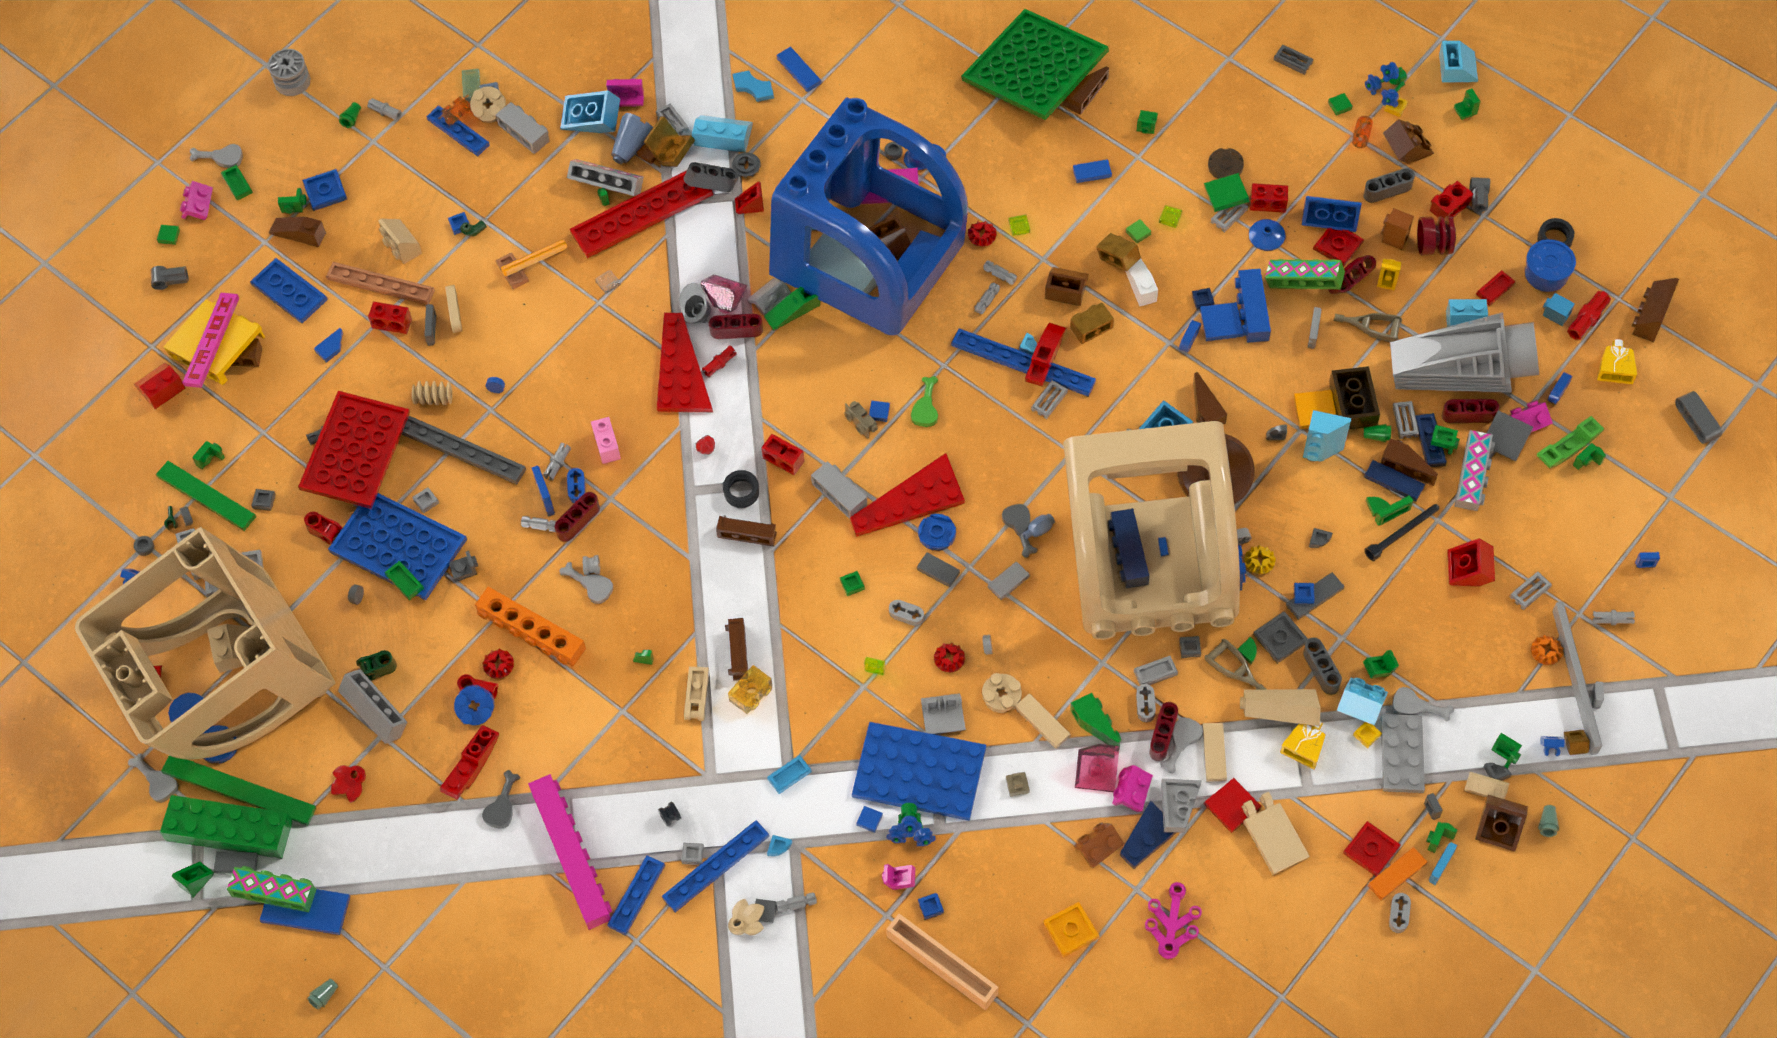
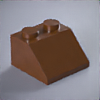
M1488 794L1475 840L1516 851L1527 817L1528 806Z

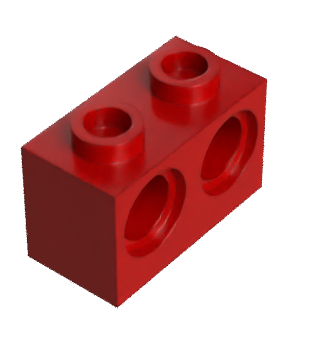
M1457 180L1452 185L1446 186L1440 195L1437 194L1432 198L1430 212L1437 218L1442 216L1444 220L1446 216L1454 218L1471 204L1473 193Z
M1252 183L1250 211L1286 213L1289 186Z
M373 301L368 319L373 329L407 334L412 316L408 307Z
M771 434L761 447L764 460L794 476L805 462L803 450L774 434Z

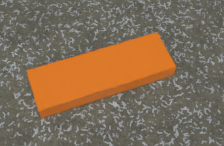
M1413 847L1370 881L1367 886L1382 901L1427 865L1428 862Z

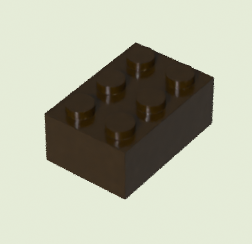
M1369 366L1332 370L1329 384L1332 390L1336 415L1351 418L1349 429L1378 425L1380 411Z

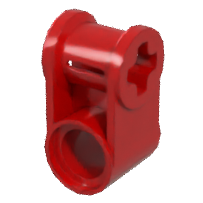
M309 512L304 517L308 532L328 544H332L333 538L338 531L342 530V526L338 522L318 512Z

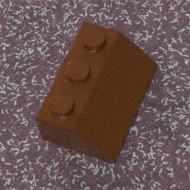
M1678 278L1654 281L1651 288L1647 287L1643 298H1646V301H1641L1637 311L1641 314L1639 317L1635 316L1632 327H1635L1632 335L1652 342L1655 341L1678 284Z

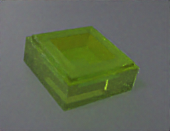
M1165 205L1159 223L1176 228L1182 215V210Z
M1026 214L1009 218L1012 236L1030 233Z
M870 657L865 658L864 666L866 672L884 675L886 670L885 661Z

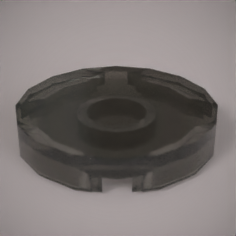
M1219 148L1209 156V172L1217 179L1237 173L1240 175L1243 171V157L1234 149Z

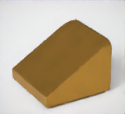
M1584 730L1564 732L1569 755L1586 754L1589 752L1590 741Z

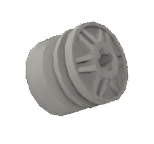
M282 49L270 57L268 69L275 88L280 94L295 96L307 90L311 78L303 55L299 51Z

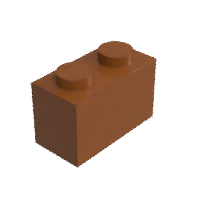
M1393 208L1391 214H1387L1383 222L1384 226L1381 231L1383 235L1382 243L1402 250L1409 237L1414 216Z

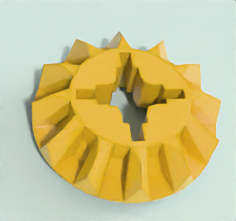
M1258 545L1246 551L1244 562L1251 572L1266 574L1274 568L1276 558L1274 552H1271L1268 546L1261 547ZM1259 554H1261L1263 558V562L1261 565L1259 560L1257 559Z

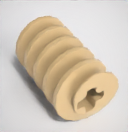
M418 381L417 386L414 384L412 386L413 404L420 402V404L424 405L427 401L429 405H432L433 402L436 405H439L441 402L443 405H447L449 402L451 405V383L448 382L447 386L444 387L441 381L439 387H437L435 381H433L432 386H429L428 381L425 382L424 386H422L421 381Z

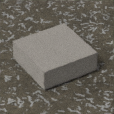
M428 487L412 497L423 514L439 504L438 499Z
M1596 681L1591 690L1593 708H1600L1604 701L1603 682Z
M683 842L682 864L701 865L703 862L704 844Z

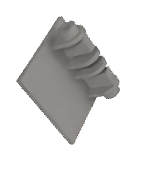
M960 693L921 698L926 733L942 734L966 730Z

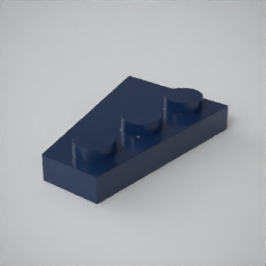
M1152 801L1149 802L1120 852V856L1133 869L1138 867L1177 833L1164 832L1163 812Z

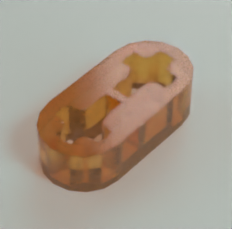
M1361 116L1357 120L1352 138V143L1357 148H1364L1368 144L1373 126V121L1368 116ZM1363 123H1366L1365 129L1362 128ZM1360 135H1363L1362 141L1359 140Z

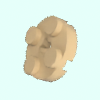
M490 86L475 90L470 102L474 116L487 123L497 121L496 114L507 106L503 94L498 89ZM488 100L491 103H493V105H490L489 109H487V107L484 106V104Z
M992 674L982 688V697L986 706L997 713H1006L1012 708L1015 709V705L1021 701L1022 697L1020 682L1008 674ZM1005 690V692L1008 694L999 697V693L997 691Z

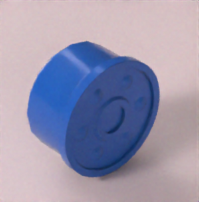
M1547 239L1536 242L1531 246L1526 256L1525 277L1529 284L1544 292L1559 290L1566 285L1568 278L1575 269V255L1566 244L1560 241Z

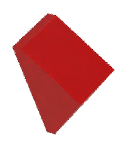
M756 182L735 198L737 214L764 212L761 182Z

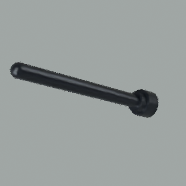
M1432 505L1379 544H1371L1364 549L1366 556L1371 561L1377 560L1381 557L1382 550L1439 510V505Z

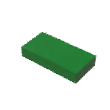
M237 165L221 172L223 179L237 201L253 193Z
M1409 495L1378 511L1375 522L1378 526H1381L1410 511L1413 499Z
M400 561L384 572L385 576L408 600H411L424 589L423 585Z

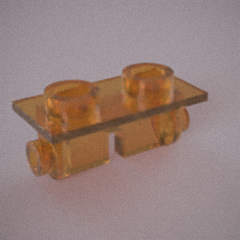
M467 94L464 98L459 96L452 102L454 105L452 107L450 104L442 110L443 114L438 119L444 117L445 122L450 125L459 120L461 116L463 117L466 113L470 112V102L466 100L469 95Z

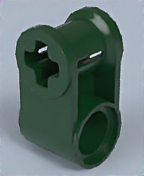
M386 650L361 657L356 661L357 666L360 667V670L370 681L393 673L397 667L392 654ZM389 660L387 664H383L384 661Z

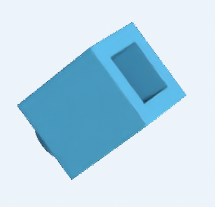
M1555 293L1551 299L1547 298L1545 301L1543 316L1563 326L1571 315L1575 303Z

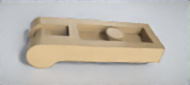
M689 667L684 720H691V718L698 719V721L705 720L709 667ZM692 706H699L698 711L691 710Z

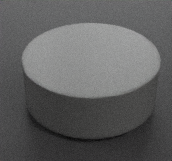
M983 635L984 653L986 655L993 654L991 635Z

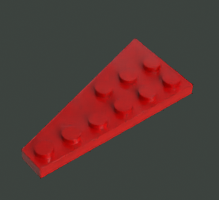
M664 312L657 412H713L683 313Z
M947 453L851 516L850 522L856 537L965 504V499Z

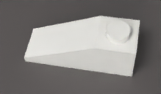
M1140 258L1126 272L1139 307L1157 302L1158 288L1153 276Z

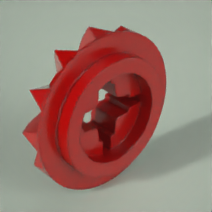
M986 220L984 222L977 221V223L971 224V227L968 229V239L972 244L980 247L992 244L997 236L996 228L993 227L992 223H987ZM984 229L985 233L980 238L979 232Z
M952 642L950 644L943 643L942 646L937 647L934 654L935 665L944 672L958 671L964 665L965 653L960 645H954ZM946 652L954 655L952 663L946 658Z
M500 648L495 651L491 650L488 655H485V659L482 662L484 672L489 677L495 679L506 677L514 667L512 655L507 650L504 651ZM498 658H500L502 663L499 664L497 670L496 665L494 663L497 662Z

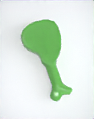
M936 376L922 378L926 385L924 397L915 403L911 412V420L917 426L931 427L938 421V413L932 405L931 398L933 386L938 382Z

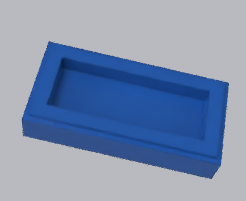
M1108 159L1073 165L1076 183L1112 177Z

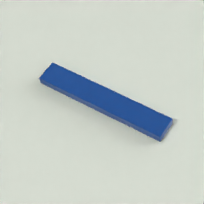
M755 820L663 894L662 899L676 913L770 837L769 833Z

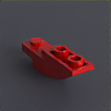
M1048 323L1031 358L1025 382L1043 387L1051 364L1055 360L1063 340L1066 327Z
M484 725L479 728L462 751L460 761L440 786V792L458 800L465 789L469 790L488 760L500 735L499 732Z

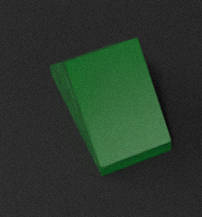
M199 861L174 872L172 878L180 888L194 898L213 877L215 872Z

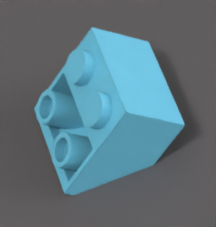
M1442 41L1439 51L1442 82H1478L1475 51L1461 41Z
M1350 678L1344 689L1337 711L1375 725L1388 692L1381 686L1367 684L1363 679Z

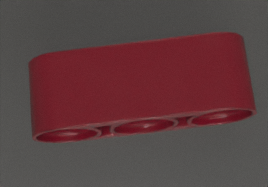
M1366 255L1353 260L1344 268L1345 274L1341 289H1328V291L1333 295L1349 291L1376 268L1375 258L1371 255Z
M755 313L717 315L710 318L709 329L711 336L715 339L758 337L763 333V323L761 316Z
M1451 399L1444 404L1441 417L1447 423H1491L1499 410V403L1494 399Z
M584 493L556 521L554 527L560 541L568 542L573 539L599 512L600 505L595 493Z
M1165 702L1160 708L1149 750V755L1154 761H1163L1169 750L1178 717V707L1173 702ZM1165 712H1171V713H1173L1174 715H1172V716H1167V715H1165L1164 713H1165ZM1165 729L1168 733L1162 734L1159 730ZM1161 747L1163 751L1158 752L1154 748Z

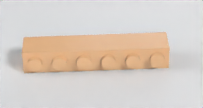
M898 914L887 927V938L985 1011L998 996V986L901 914Z

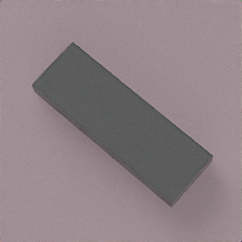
M1332 572L1314 584V604L1294 603L1293 598L1286 603V606L1299 620L1344 590L1345 586Z

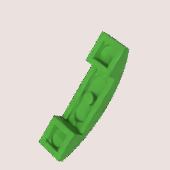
M1590 416L1581 422L1574 431L1554 445H1548L1538 452L1536 456L1549 468H1553L1585 448L1604 431V428Z

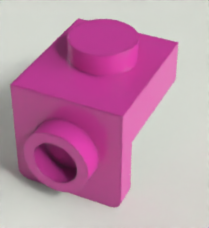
M885 864L884 872L882 873L884 884L892 890L915 887V867L913 865L892 867L889 864Z

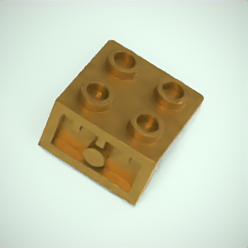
M661 116L644 140V143L662 166L678 167L695 140L691 135H678L668 120Z

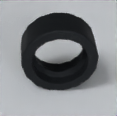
M1552 218L1543 222L1538 232V242L1548 239L1545 235L1546 231L1559 230L1567 238L1562 243L1566 244L1569 248L1571 247L1575 232L1569 222L1559 218Z
M746 470L731 472L723 482L724 497L731 506L737 508L751 506L759 497V483L756 476ZM738 481H746L752 485V492L744 497H736L731 494L730 487Z

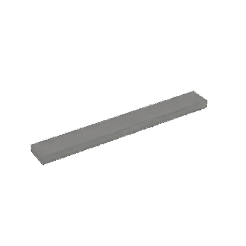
M1557 602L1552 612L1561 646L1563 647L1584 731L1590 741L1591 755L1598 754L1602 747L1601 738L1563 602Z

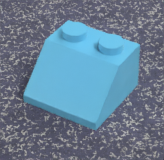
M1449 299L1446 308L1447 327L1488 316L1487 299Z

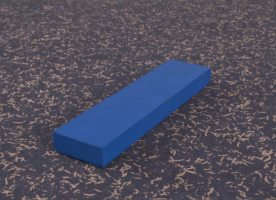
M439 105L426 116L429 122L477 157L490 146L486 139Z
M646 855L607 924L609 928L625 936L627 935L662 873L665 863Z

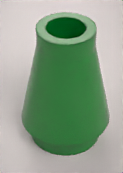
M353 102L340 114V124L346 128L354 126L361 106Z
M1382 424L1364 427V438L1381 442L1389 441L1391 438V426Z

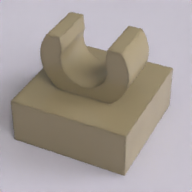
M1025 772L1006 775L1005 779L1010 797L1030 793Z

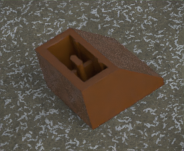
M1398 119L1383 132L1400 161L1411 163L1434 154L1431 149V143L1423 136V130L1419 125Z
M896 215L868 228L885 244L897 261H899L911 244L904 226Z
M1053 267L1047 279L1045 299L1081 306L1089 274Z

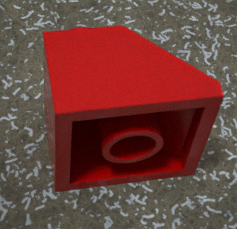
M163 363L134 383V386L154 409H157L186 389L180 376L166 363Z
M1478 538L1447 549L1449 584L1451 586L1479 587L1495 581L1494 546Z

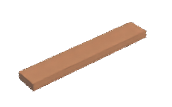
M336 262L332 263L326 275L327 280L424 305L430 303L435 292L434 287Z

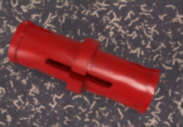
M729 345L719 355H715L713 360L702 368L703 373L710 378L718 369L724 368L726 363L737 355V352H734L735 349Z

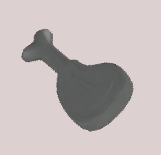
M1015 504L1005 508L1002 512V521L1006 526L1014 529L1020 537L1023 545L1022 556L1027 558L1030 554L1036 553L1038 549L1031 546L1029 540L1025 539L1022 535L1023 532L1028 530V525L1030 524V513L1026 505Z
M510 770L504 772L505 783L501 794L482 813L483 821L494 828H506L512 820L513 809L509 800V793L513 783L519 780L520 776L512 774Z

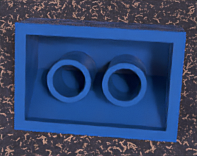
M1306 196L1302 225L1356 232L1362 203Z

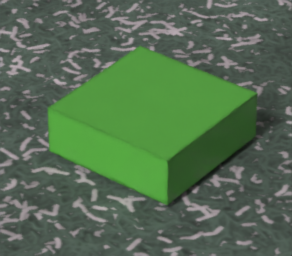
M1139 219L1126 228V233L1136 243H1139L1151 235V230Z

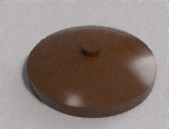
M1225 434L1235 505L1249 492L1254 480L1255 467L1247 447L1233 436ZM1188 465L1187 471L1178 472L1179 484L1187 497H1189V487L1193 483L1210 480L1209 471L1205 467Z

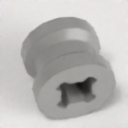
M594 555L591 558L583 556L584 575H589L590 573L600 574L599 555Z

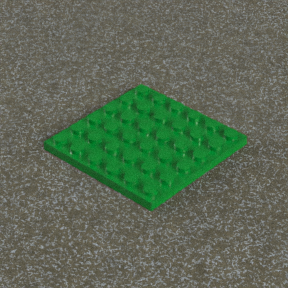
M1024 9L961 75L962 81L1046 120L1109 52V48L1098 41Z

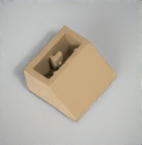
M381 218L378 220L380 224L379 232L384 237L382 241L387 248L391 247L392 254L397 260L400 259L403 264H406L422 254L418 241L400 219Z

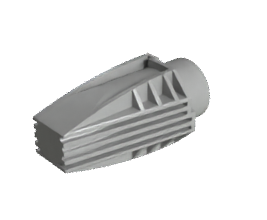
M1503 312L1390 342L1396 389L1512 392L1510 378L1539 375L1534 322L1504 326Z

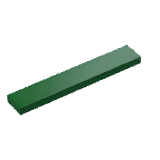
M167 461L156 473L157 478L243 531L256 518L253 512L170 461Z

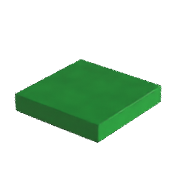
M1239 173L1204 183V188L1214 212L1250 202Z

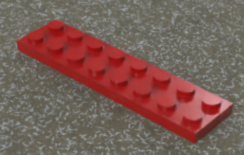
M686 171L569 230L586 258H589L713 196V190L689 186L684 182Z

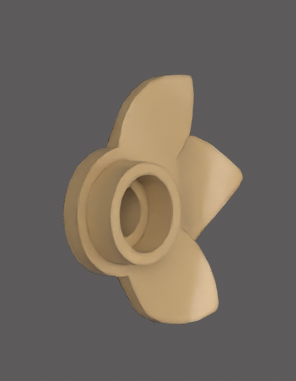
M746 899L738 901L732 909L733 917L728 922L730 932L734 935H742L744 933L756 935L761 932L764 927L759 922V919L764 912V906L760 904L748 905ZM741 922L739 926H735L736 923Z

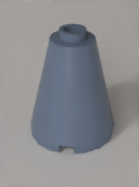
M625 113L622 116L611 153L613 160L618 164L627 163L645 144L644 140L653 129L652 125L647 121L645 124L641 122L639 116Z

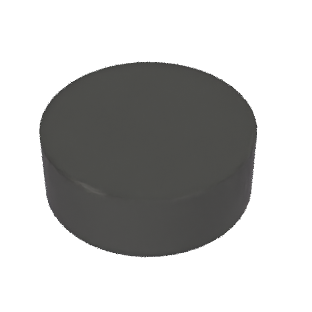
M890 142L885 146V156L888 159L897 160L902 156V146L896 142Z
M188 507L180 508L185 525L193 524Z
M141 536L135 540L134 549L137 554L146 556L153 552L154 543L150 537Z
M356 584L351 586L348 592V601L350 603L358 605L362 601L363 587Z

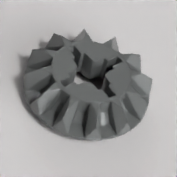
M741 153L732 162V168L739 176H744L745 179L747 176L753 177L755 173H759L761 167L759 158L752 153ZM746 161L749 164L748 169L744 168Z

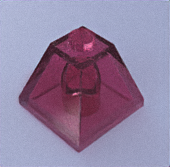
M715 274L701 281V286L711 304L722 313H730L736 310L747 288L746 284Z
M1097 744L1078 749L1075 788L1114 792L1119 746Z

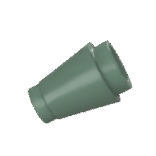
M1546 805L1543 808L1538 826L1543 836L1553 837L1559 831L1556 807L1553 805Z
M329 979L311 991L307 1000L318 1010L321 1007H325L338 988L337 983Z

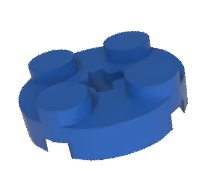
M470 685L463 688L456 696L454 702V710L457 717L462 723L469 725H480L486 722L491 717L495 707L492 694L478 685ZM472 700L480 704L477 710L469 707Z

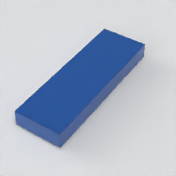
M791 46L776 55L777 60L806 92L821 84V79Z

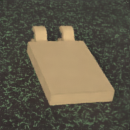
M1266 792L1259 798L1265 808L1264 811L1256 813L1255 806L1251 800L1244 803L1242 809L1247 819L1243 822L1272 875H1275L1308 859L1310 856L1281 804L1274 805L1271 794Z

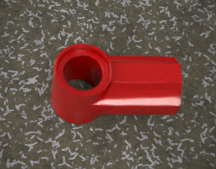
M469 674L461 675L457 680L460 691L467 684L478 685L488 690L494 699L497 697L499 687L497 683L475 679Z

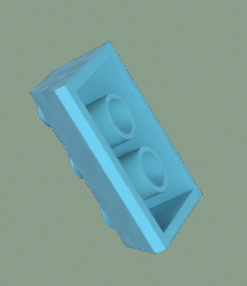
M700 115L695 119L692 137L695 140L693 144L699 147L746 153L753 122Z
M1313 410L1302 458L1322 462L1344 450L1351 418Z

